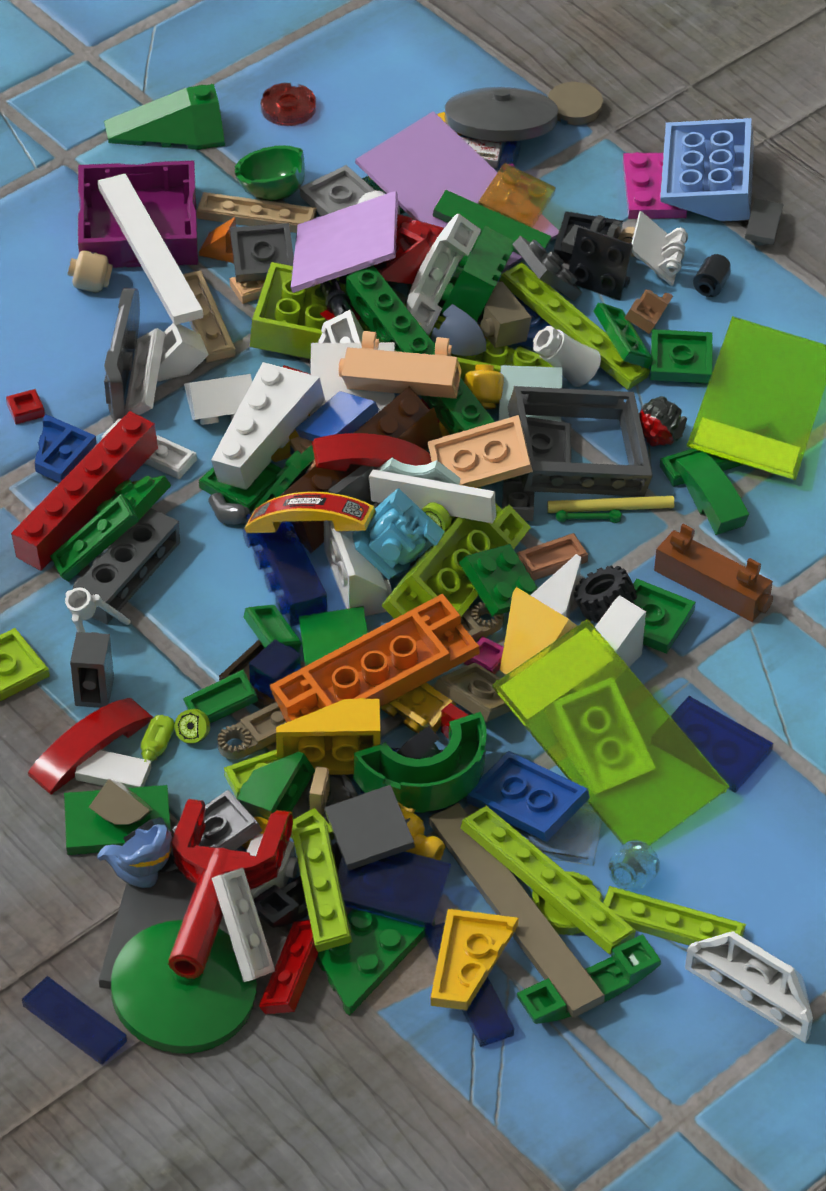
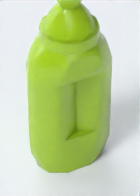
M156 715L150 721L141 741V755L145 759L144 762H147V760L155 761L157 757L164 753L174 731L175 722L172 718Z

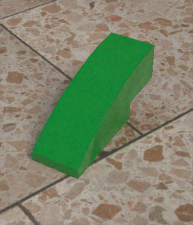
M705 451L675 460L679 473L700 515L706 514L715 535L745 526L749 516L748 510L723 470Z

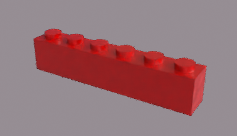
M129 411L13 530L11 535L16 558L42 571L52 560L50 556L83 528L97 513L96 508L104 501L109 500L116 493L115 488L120 483L129 480L158 449L155 423Z

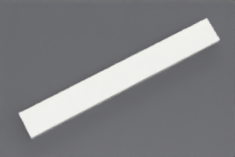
M122 174L98 180V189L173 324L177 325L203 318L202 307L127 175Z

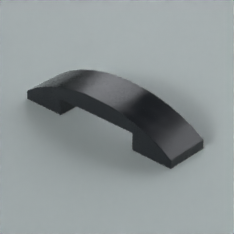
M335 842L332 844L341 890H343L367 865L348 871L339 846ZM301 875L282 889L275 884L253 899L258 915L273 928L293 923L309 915Z

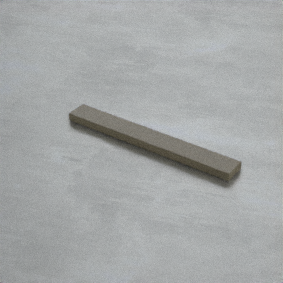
M457 803L429 816V825L444 842L446 848L495 914L519 918L518 927L513 934V938L544 980L550 979L566 1003V1009L570 1015L575 1018L604 1003L602 991L511 871L460 828L462 820L468 817L462 806Z

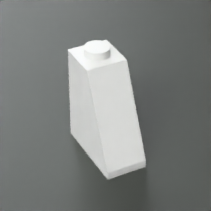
M620 595L614 600L590 633L611 657L613 662L575 687L573 690L576 693L610 678H613L615 681L642 655L646 611Z

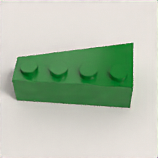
M485 226L469 256L462 257L458 265L459 267L455 270L450 283L444 291L441 299L446 301L441 313L443 314L453 304L477 322L515 248L512 245L515 241Z

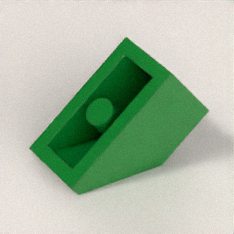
M298 751L255 769L248 781L242 785L237 800L253 817H262L269 820L270 814L277 810L292 812L315 769L306 755Z

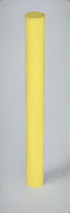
M674 496L547 501L548 513H557L559 510L570 513L611 511L614 509L674 508Z

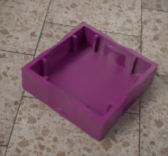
M194 161L151 162L137 165L121 163L78 165L80 207L78 214L79 253L81 251H89L105 255L108 258V264L113 265L112 268L142 267L98 189V180L126 174L177 265H198Z

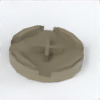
M562 83L555 86L548 95V98L553 100L558 107V121L560 122L563 119L568 121L567 124L584 125L596 120L599 113L602 112L603 98L601 93L595 87L586 83Z

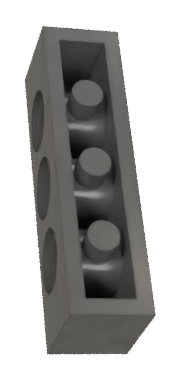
M150 508L135 525L114 541L102 556L95 559L87 573L76 580L73 589L81 587L88 590L91 596L98 594L104 602L120 611L180 544L179 521ZM96 607L95 613L92 618L107 625L114 618L100 607Z

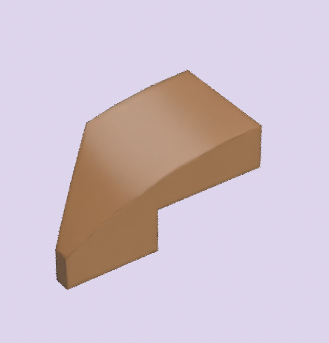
M645 290L641 298L635 300L624 319L650 334L673 295L665 293L663 297H659L652 290Z

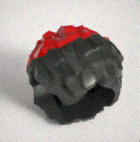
M663 396L651 399L648 403H645L639 413L644 438L653 447L656 445H671L674 441L683 437L682 434L686 428L687 417H681L682 410L675 403L667 401V398Z

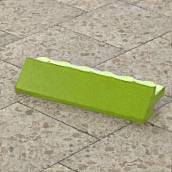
M496 504V518L493 524L455 517L451 521L449 528L442 535L439 543L436 546L432 545L420 556L381 606L395 619L443 593L462 617L476 599L478 593L459 562L467 555L511 544L512 548L515 549L531 527L510 504L503 509Z

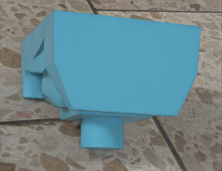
M397 488L375 508V514L366 531H353L352 537L356 550L390 580L398 578L407 570L411 562L421 556L432 545L436 546L445 531Z

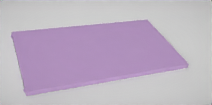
M434 111L355 159V163L384 192H397L398 205L413 220L445 228L448 223L432 215L444 191L448 190L552 236L551 241L558 237L559 230ZM512 252L503 272L523 260L522 256Z

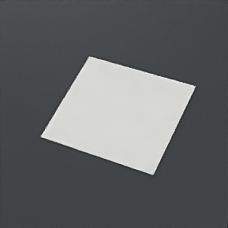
M311 343V375L320 377L325 400L319 407L315 406L311 410L310 416L339 391L373 400L380 410L394 399V393L347 389L343 378L339 376V362L341 358H345L347 347L362 348V343ZM379 343L378 350L395 351V343Z

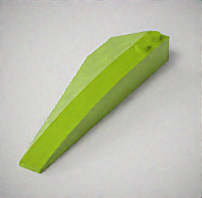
M271 262L252 318L249 347L311 359V343H318L322 335L323 323L328 321L320 315L321 312L327 310L326 298L320 290V284L293 293L291 290L293 266ZM339 282L341 290L346 293V284ZM438 316L433 328L435 327L439 330L446 318ZM359 319L358 322L360 323L362 329L364 331H370V329L367 327L362 319ZM486 338V351L478 355L461 356L451 353V356L458 358L462 370L461 379L463 381L465 374L469 371H474L475 365L478 364L494 365V371L500 373L501 365L553 367L535 352L522 347H518L516 350L508 346L495 348Z

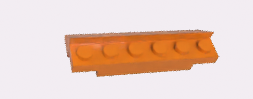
M442 593L270 685V689L286 723L344 699H380V707L480 654L479 645L461 624L460 614Z

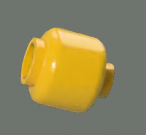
M475 365L474 371H469L465 374L464 382L485 410L496 409V404H499L502 398L504 376L502 373L494 371V365Z

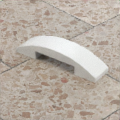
M456 214L450 220L432 245L419 268L407 299L406 308L427 335L430 334L442 310L438 303L461 257L469 256L481 232L480 228L460 214Z

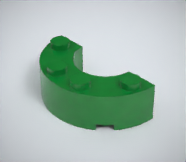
M481 712L450 721L448 745L442 752L433 757L423 759L407 758L394 752L386 742L355 752L354 779L365 793L391 785L397 802L409 809L413 808L414 812L425 813L451 806L466 797L476 787L482 777L485 767L487 737L484 717Z

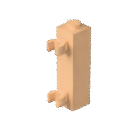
M364 331L362 335V348L347 347L345 358H341L339 362V376L343 378L347 389L402 393L410 386L416 395L457 399L462 370L458 358L451 356L452 345H449V338L437 337L435 355L378 350L379 339H376L377 333Z

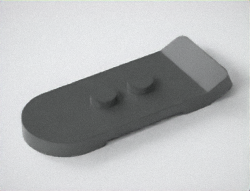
M123 288L111 345L107 351L104 364L106 372L104 380L106 404H108L113 423L118 418L122 419L125 416L124 394L129 372L132 369L140 320V298L137 288Z

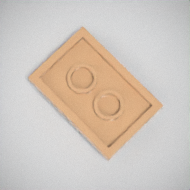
M519 415L428 441L431 461L438 460L461 478L459 485L479 488L533 472Z

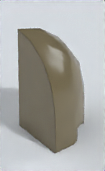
M111 779L107 780L89 806L102 818L114 824H134L146 818L153 811L134 792L122 783Z

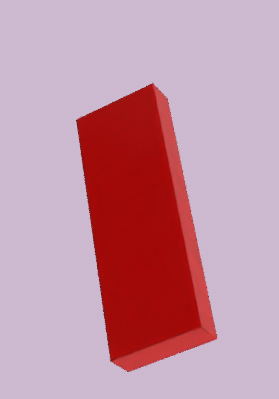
M310 920L293 922L275 966V971L272 973L259 1005L264 1014L295 1012L318 955Z

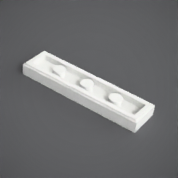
M374 469L369 475L371 501L383 502L391 493L399 488L420 509L428 503L435 502L442 505L450 516L492 524L496 518L495 491Z

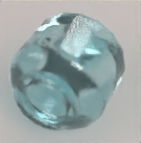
M630 840L623 844L611 856L608 862V872L613 883L617 887L630 892H638L645 888L656 877L660 869V861L656 852L651 846L639 840Z

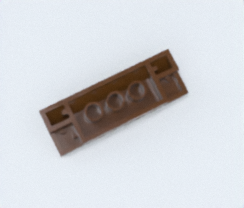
M410 386L354 432L402 439L424 450L429 449L428 441L442 438L435 408L433 407L429 410ZM350 464L347 471L317 468L315 465L280 496L298 492L328 493L331 487L362 465ZM290 521L293 525L290 530L310 554L324 543V521Z

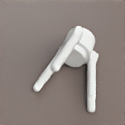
M81 587L66 592L65 604L72 614V621L76 626L77 632H85L82 622L94 615L96 607H100L125 625L131 623L130 619L104 602L98 594L91 596L88 590Z

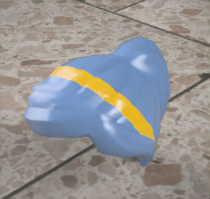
M161 824L152 826L150 830L136 829L135 835L123 846L112 844L103 847L97 859L100 861L106 860L116 875L129 885L150 888L156 884L158 871L163 868L170 856L171 832L165 825Z

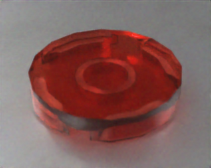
M291 83L276 84L263 93V98L260 102L261 113L265 119L277 125L295 126L303 124L311 119L316 112V97L304 85L298 84V87L291 86Z

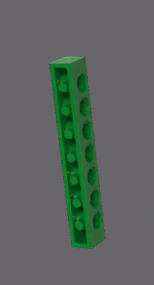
M374 265L347 276L346 294L350 299V304L370 331L377 333L376 338L379 339L380 343H395L396 352L435 355L434 342ZM461 377L457 399L420 395L430 409L435 408L437 418L450 435L495 422Z

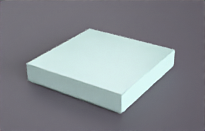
M501 365L504 384L502 398L499 403V420L509 418L507 407L514 386L562 388V368ZM526 415V417L561 422V417Z

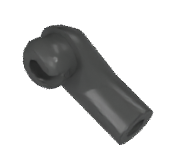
M214 493L208 499L219 522L228 525L248 523L251 517V511L248 507H244L241 504L227 503L221 493Z

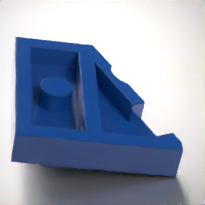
M46 414L43 417V430L38 442L39 451L36 453L35 471L61 482L97 445L96 435Z

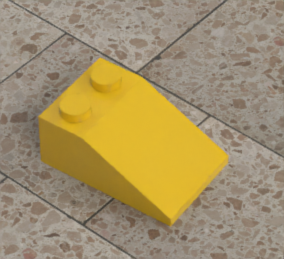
M344 699L277 726V760L299 751L306 755L314 769H316V766L328 768L329 775L354 774V753L380 744V699Z

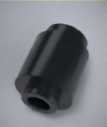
M713 254L707 257L693 279L695 289L707 297L717 296L731 274L729 260L720 254Z

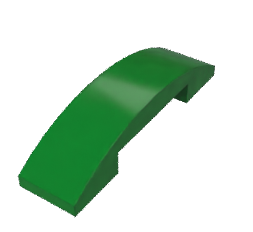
M642 934L612 948L610 958L585 970L604 994L605 1003L652 973L661 965V960ZM549 978L517 993V998L534 1024L548 1023L571 1017L566 1009V1003Z

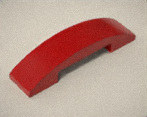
M346 433L314 438L312 442L317 468L347 471L350 464L380 467L391 458L414 466L427 465L432 462L430 453L408 441L390 436Z
M131 698L121 699L105 705L80 720L61 735L28 771V775L49 794H53L75 777L76 768L99 750L105 748L122 734L129 738L150 723L153 716Z

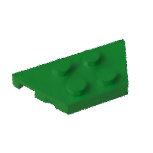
M361 903L347 915L352 942L320 951L316 957L321 970L327 974V981L332 990L336 991L339 995L346 1014L350 1016L435 927V917Z

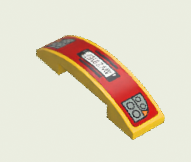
M292 493L276 497L257 507L246 524L245 531L246 533H271L277 531L281 522L333 521L335 531H366L375 514V508L364 501L335 493Z

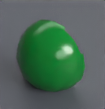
M277 145L251 152L241 158L236 164V179L245 192L257 199L278 201L288 198L301 187L304 181L305 163L303 150L293 146Z

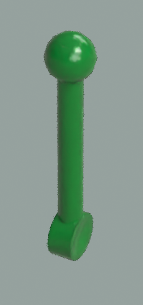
M616 509L611 510L610 513H567L564 510H559L556 513V519L559 522H565L567 519H609L613 523H618L622 517V513Z

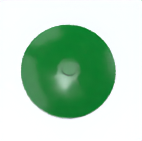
M173 920L146 928L135 935L122 948L112 970V1003L124 1027L143 1043L171 1053L203 1052L227 1042L242 1029L251 1015L254 1006L257 983L256 979L247 982L243 981L230 936L221 929H218L206 966L200 977L185 978L175 974L170 969L168 962L183 920Z

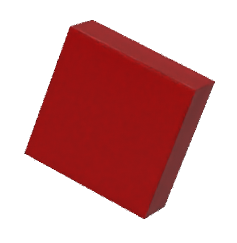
M36 389L6 396V403L15 424L45 416V410Z

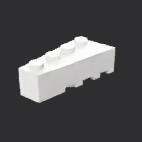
M262 363L211 459L218 482L247 490L271 462V456L276 450L283 448L289 442V436L295 428L309 417L308 414L315 406L319 407L325 400L320 377Z

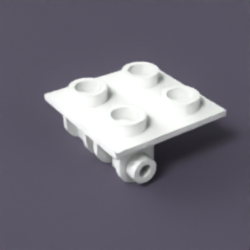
M640 211L631 243L633 244L632 253L638 260L643 261L658 277L673 286L676 273L682 267L681 260L684 257L686 249L684 244L688 240V234L685 229L680 227L667 234Z

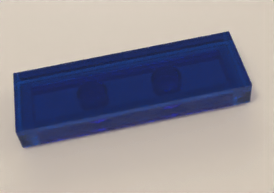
M48 976L22 998L23 1006L101 1065L127 1042V1036L124 1032Z

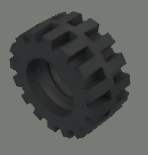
M612 565L607 566L604 570L601 567L597 569L596 573L590 572L587 574L588 577L586 579L582 578L579 581L581 585H576V592H573V596L587 621H593L594 623H598L619 595L633 604V600L637 598V592L626 570L620 566L613 568Z

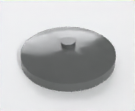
M486 87L472 89L453 96L445 105V122L449 127L462 135L487 141H520L539 137L554 129L558 121V107L553 100L540 93L520 88Z

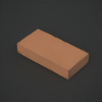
M574 533L517 552L519 559L533 580L555 574L576 554L581 556V564L588 562V553Z

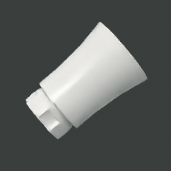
M546 326L536 334L533 340V350L553 367H561L562 375L573 386H583L594 377L601 362L599 351L576 341L552 326Z

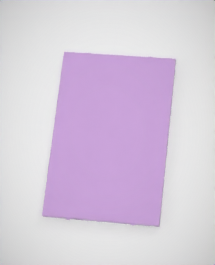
M393 191L298 224L291 280L292 292L294 293L396 258L397 192Z

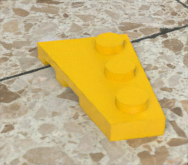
M448 909L430 997L431 1006L467 1010L516 931L519 918Z

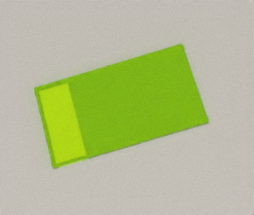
M732 316L687 447L796 480L826 386V345Z
M588 619L582 621L577 627L501 679L496 680L492 685L493 689L569 780L588 788L590 799L587 801L588 804L633 858L636 855H640L643 850L729 789V785Z

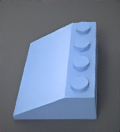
M752 118L666 123L661 202L719 221L749 220L751 215L754 155Z

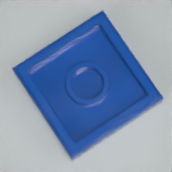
M339 391L295 429L299 437L310 441L323 436L354 433L378 413L380 409L373 400Z

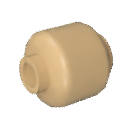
M81 251L77 259L71 258L67 275L73 277L72 283L75 288L98 293L103 287L108 288L113 265L108 264V258L105 255Z

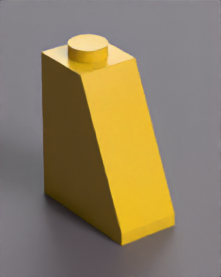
M518 587L515 588L512 594L500 671L509 677L507 682L571 639L579 628L570 619Z

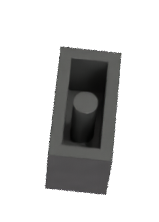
M76 632L70 661L75 706L102 708L110 702L114 681L110 634Z

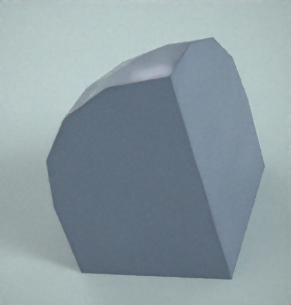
M455 305L449 306L442 314L447 318L442 323L440 329L438 330L434 327L430 339L434 344L437 337L449 338V345H452V354L461 356L478 355L486 351V340L477 322Z

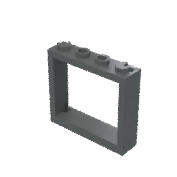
M514 386L507 407L509 418L516 415L520 417L533 472L520 475L523 491L645 496L653 475L634 392ZM526 415L618 419L629 465L534 461Z

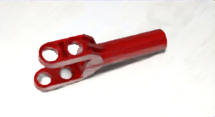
M197 799L187 800L171 844L173 846V855L175 856V865L196 886L168 962L170 969L175 974L185 978L200 977L206 966L223 917L212 878L243 868L250 889L276 878L292 834V812L277 810L270 814L257 855L251 856L249 852L199 846L206 828L204 823L205 802Z

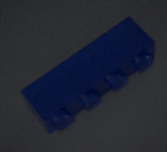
M252 514L246 515V522H247V523H248L250 517L252 516ZM291 521L281 522L277 531L271 533H246L245 529H243L245 544L248 548H253L255 564L258 570L263 569L265 573L266 587L269 593H275L277 609L282 615L286 616L291 627L300 624L299 616L327 612V593Z

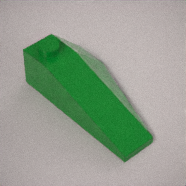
M214 84L181 89L104 121L108 143L142 146L146 142L161 143V147L171 148V144L187 145V149L193 150L225 146L219 100Z

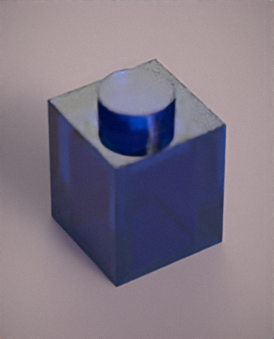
M274 639L249 662L251 685L275 700L270 685L301 669V655L291 646H285Z

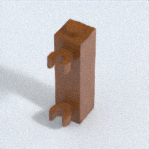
M685 524L681 525L680 533L673 530L656 549L654 571L751 622L761 612L766 613L773 602V596L771 595L773 581L759 574L761 563L749 558L745 567L694 541L695 530Z

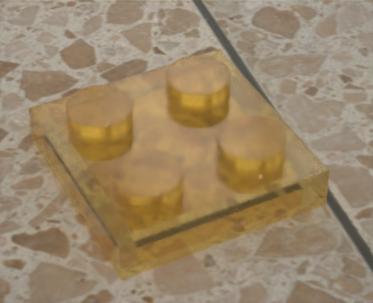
M504 162L478 201V204L533 228L554 196L556 187Z

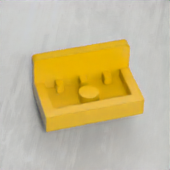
M424 683L380 708L392 717L397 713L405 718L403 723L415 733H419L428 726L436 733L441 726V710L449 703L455 706L456 703L428 683Z

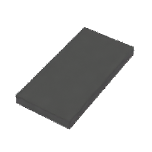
M158 872L157 882L150 888H141L126 883L99 976V987L111 989L112 970L117 956L126 943L135 935L148 927L162 922L184 919L196 884L188 880L182 872Z

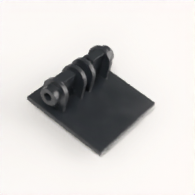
M578 227L568 269L577 278L575 284L579 287L621 300L623 288H627L630 283V277L626 275L633 244Z

